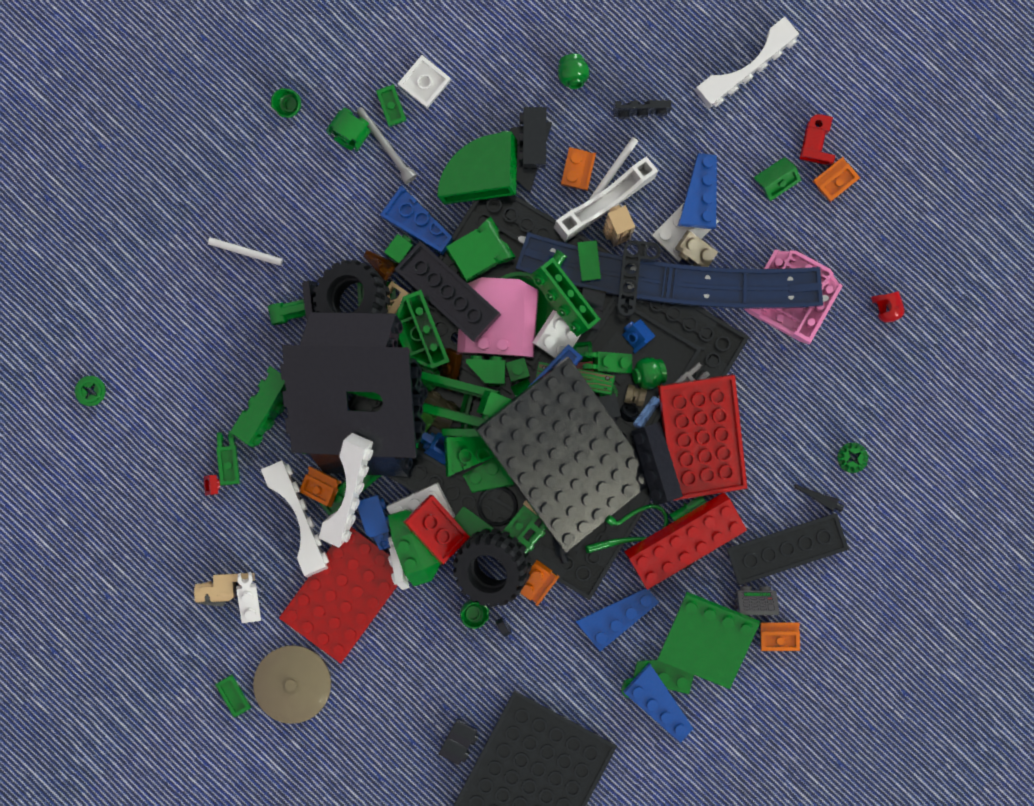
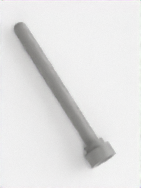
M359 107L357 109L358 115L369 123L367 127L401 171L400 174L405 184L412 182L418 176L416 172L410 169V167H406L366 111Z

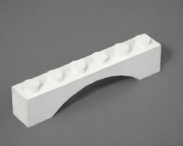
M783 17L769 29L762 51L749 65L733 73L711 75L696 87V94L709 109L713 105L716 108L724 101L723 97L727 94L731 96L739 89L738 85L742 82L744 84L749 82L754 77L753 73L757 70L759 72L764 70L768 66V61L779 58L783 54V49L786 47L790 49L797 43L798 31L786 17Z
M646 156L601 193L556 220L554 229L564 242H567L609 212V209L619 205L655 179L658 170Z
M351 433L343 440L339 456L346 476L345 497L338 511L331 514L322 523L319 539L336 547H340L344 542L347 543L351 537L352 532H350V528L356 519L354 513L360 504L359 494L364 488V483L362 482L369 470L367 463L373 454V450H371L373 442L354 433Z
M279 461L261 469L268 488L284 497L297 516L301 536L297 560L303 575L310 577L328 569V556L326 552L322 553L321 539H319L318 534H314L312 529L315 527L311 516L307 517L305 510L308 508L304 499L300 500L298 495L300 488L297 482H293L291 478L293 471L290 465L284 461Z

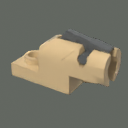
M241 573V578L248 579V573ZM252 573V581H255V573ZM238 574L213 575V583L208 581L195 584V602L203 605L223 607L226 601L236 597Z

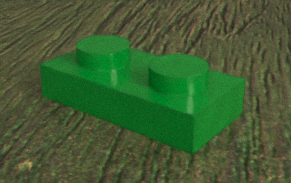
M394 84L376 90L388 126L392 127L406 122L407 120Z

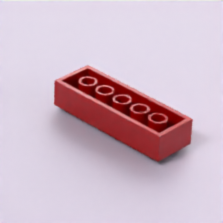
M723 492L624 552L641 582L648 590L744 533L747 529L730 498Z

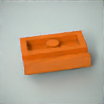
M569 147L561 185L588 191L596 153Z
M842 157L812 182L816 184L825 198L831 202L859 180L860 177Z
M309 466L308 474H305L300 487V493L327 507H332L338 492L337 487L342 481L315 467Z
M536 560L529 572V579L520 594L530 601L533 600L536 603L535 605L538 606L560 576L558 574L556 576L552 573L551 569Z
M760 622V651H800V623Z

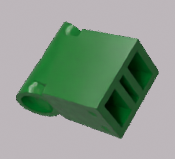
M492 217L483 222L478 229L446 246L448 256L466 283L496 265L516 258L509 245L500 239L499 229Z

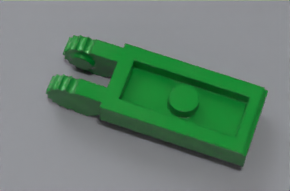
M583 352V357L594 358V364H583L582 369L594 370V372L632 373V354Z
M230 431L228 432L230 446L223 447L222 432H217L218 447H216L220 486L241 484L235 435Z

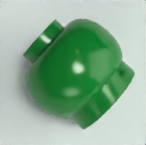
M568 54L559 60V81L570 89H578L588 80L589 67L580 54Z
M652 357L640 359L632 370L633 380L646 390L657 388L660 384L667 381V370L663 360Z

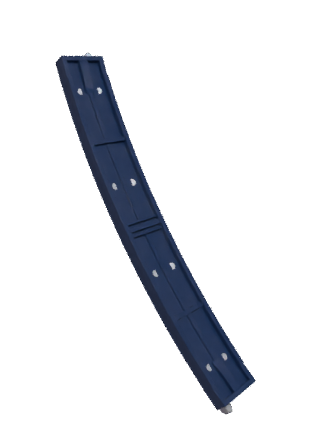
M527 232L526 237H518V241L523 244L516 270L531 274L550 260L556 253V250H559L567 255V258L560 267L575 287H586L606 291L607 294L619 295L623 256L598 251L601 279L581 281L578 246ZM640 261L636 299L702 307L781 309L821 307L823 302H826L829 297L822 295L820 267L735 269ZM633 265L625 267V271L628 274L636 272ZM625 284L623 291L629 294L634 291V288L631 284Z

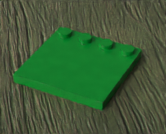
M686 592L657 660L730 689L759 627L760 621Z

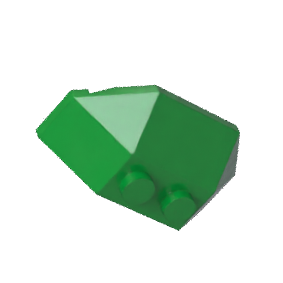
M422 290L403 296L396 313L403 324L402 333L399 335L402 347H408L410 358H415L418 364L430 369L450 362Z
M406 509L388 515L391 538L403 572L411 584L417 586L433 580L440 562L404 524V521L411 514Z

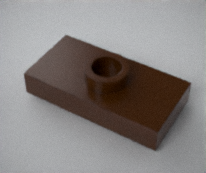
M445 348L450 362L442 365L440 376L458 380L462 354L451 348Z

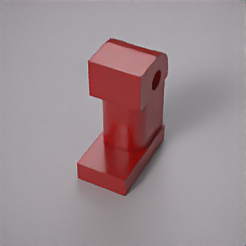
M816 114L810 119L806 126L800 160L831 166L834 163L836 155L822 152L825 135L831 129L833 117Z

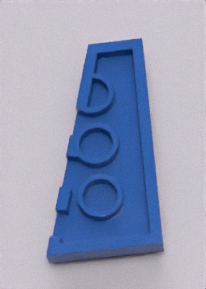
M402 185L380 214L382 219L442 255L446 251V246L450 245L453 241V237Z

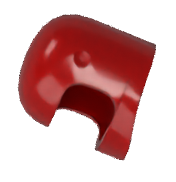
M899 291L871 297L872 303H876L878 306L879 315L877 316L882 322H894L904 315L905 309Z

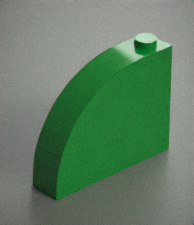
M502 131L473 140L461 148L450 159L441 175L437 196L442 203L446 205L516 195L518 140L511 131Z

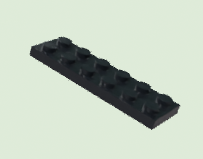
M421 241L395 268L416 290H422L424 297L474 343L501 316L500 312Z
M834 513L728 547L726 550L737 583L742 585L847 551L849 548L838 515Z

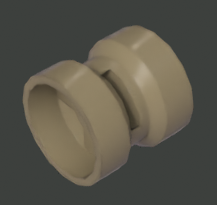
M628 384L624 403H635L637 406L643 407L647 390Z

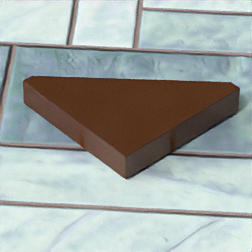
M366 250L364 254L365 259L384 280L387 281L396 271L397 263L369 250Z

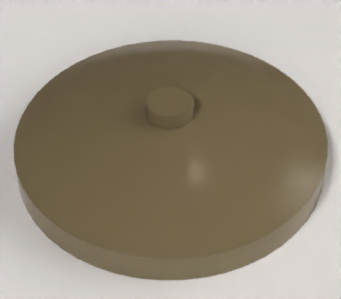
M299 645L283 646L270 652L258 665L253 682L254 695L260 708L272 719L288 724L301 723L317 715L327 703L331 692V675L325 661L313 650Z

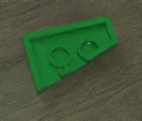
M481 437L444 438L446 477L495 457Z
M496 458L463 474L472 493L515 485Z

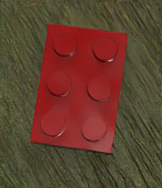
M429 495L404 521V524L440 564H444L470 537L433 495Z

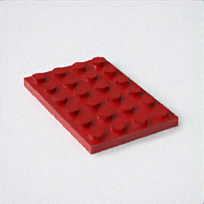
M731 374L658 386L663 432L683 497L675 500L748 489L735 375Z
M353 527L350 528L352 534L347 543L344 542L340 547L332 545L326 554L329 559V563H327L328 569L308 577L279 617L280 620L340 664L398 586L392 580L391 574L394 572L388 560L390 554L384 550H379L376 544Z

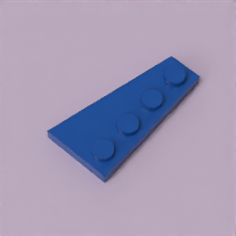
M698 153L696 156L690 184L677 226L704 229L716 228L717 155Z
M644 588L575 622L597 649L602 651L660 602L649 589Z
M650 663L645 666L623 691L680 743L694 729Z

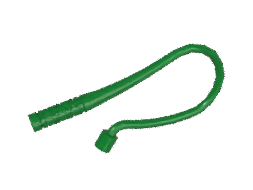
M649 504L630 512L619 521H616V519L609 515L605 522L611 526L621 525L627 519L643 510L656 508L664 515V528L668 525V515L661 506ZM647 537L605 540L604 542L587 545L585 549L587 553H591L623 543L642 541Z

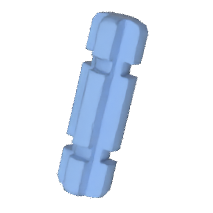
M653 396L633 423L634 427L639 429L645 426L659 406L660 399Z

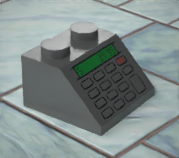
M740 586V590H735V611L744 615H779L777 592L771 590L770 586H759V590H752V586Z

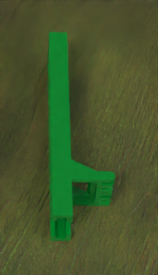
M422 371L421 381L423 383L464 394L460 412L424 403L423 413L445 418L459 424L479 427L486 420L469 414V411H472V400H475V396L482 398L484 390L501 394L496 390ZM347 392L383 402L380 395L374 392Z

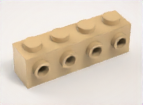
M620 205L614 206L607 213L603 233L606 240L610 239L613 247L630 240L635 229L634 222L626 205L623 207Z

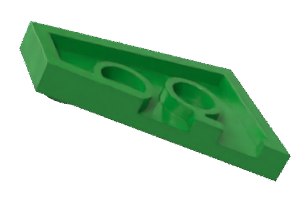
M657 659L636 662L634 679L650 663L667 689L686 694L690 693L693 674Z

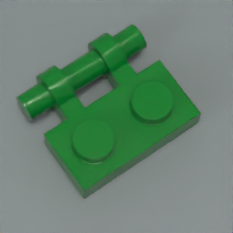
M523 505L501 533L506 531L510 533V537L514 538L515 536L519 540L518 542L522 543L526 548L524 551L526 554L529 550L532 551L535 546L533 545L540 537L546 534L547 528L543 522L539 527L534 523L539 517ZM531 528L535 532L527 541L523 536Z

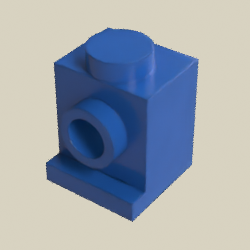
M641 319L636 323L631 321L624 327L625 332L622 334L634 348V353H637L655 337Z

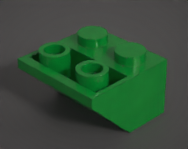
M470 356V359H466L467 367L485 386L505 387L506 362L502 360V357L491 356L490 360H483L482 356Z

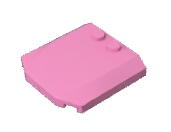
M774 250L764 269L820 267L822 295H827L829 299L823 302L821 307L744 310L792 338L810 345L839 294L842 285L836 280L831 269L794 250Z
M481 277L467 283L500 312L501 316L476 343L458 329L457 352L461 354L534 358L535 344L532 342L536 335L539 291L520 279Z

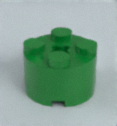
M345 107L337 112L326 129L329 136L331 133L335 135L334 140L351 151L355 148V152H358L370 134V130L367 127L369 123L361 117L359 119L356 118Z

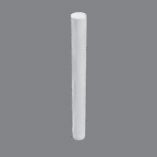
M634 137L630 139L589 199L605 190L638 143L637 139Z
M210 237L208 240V245L279 266L283 262L282 258Z

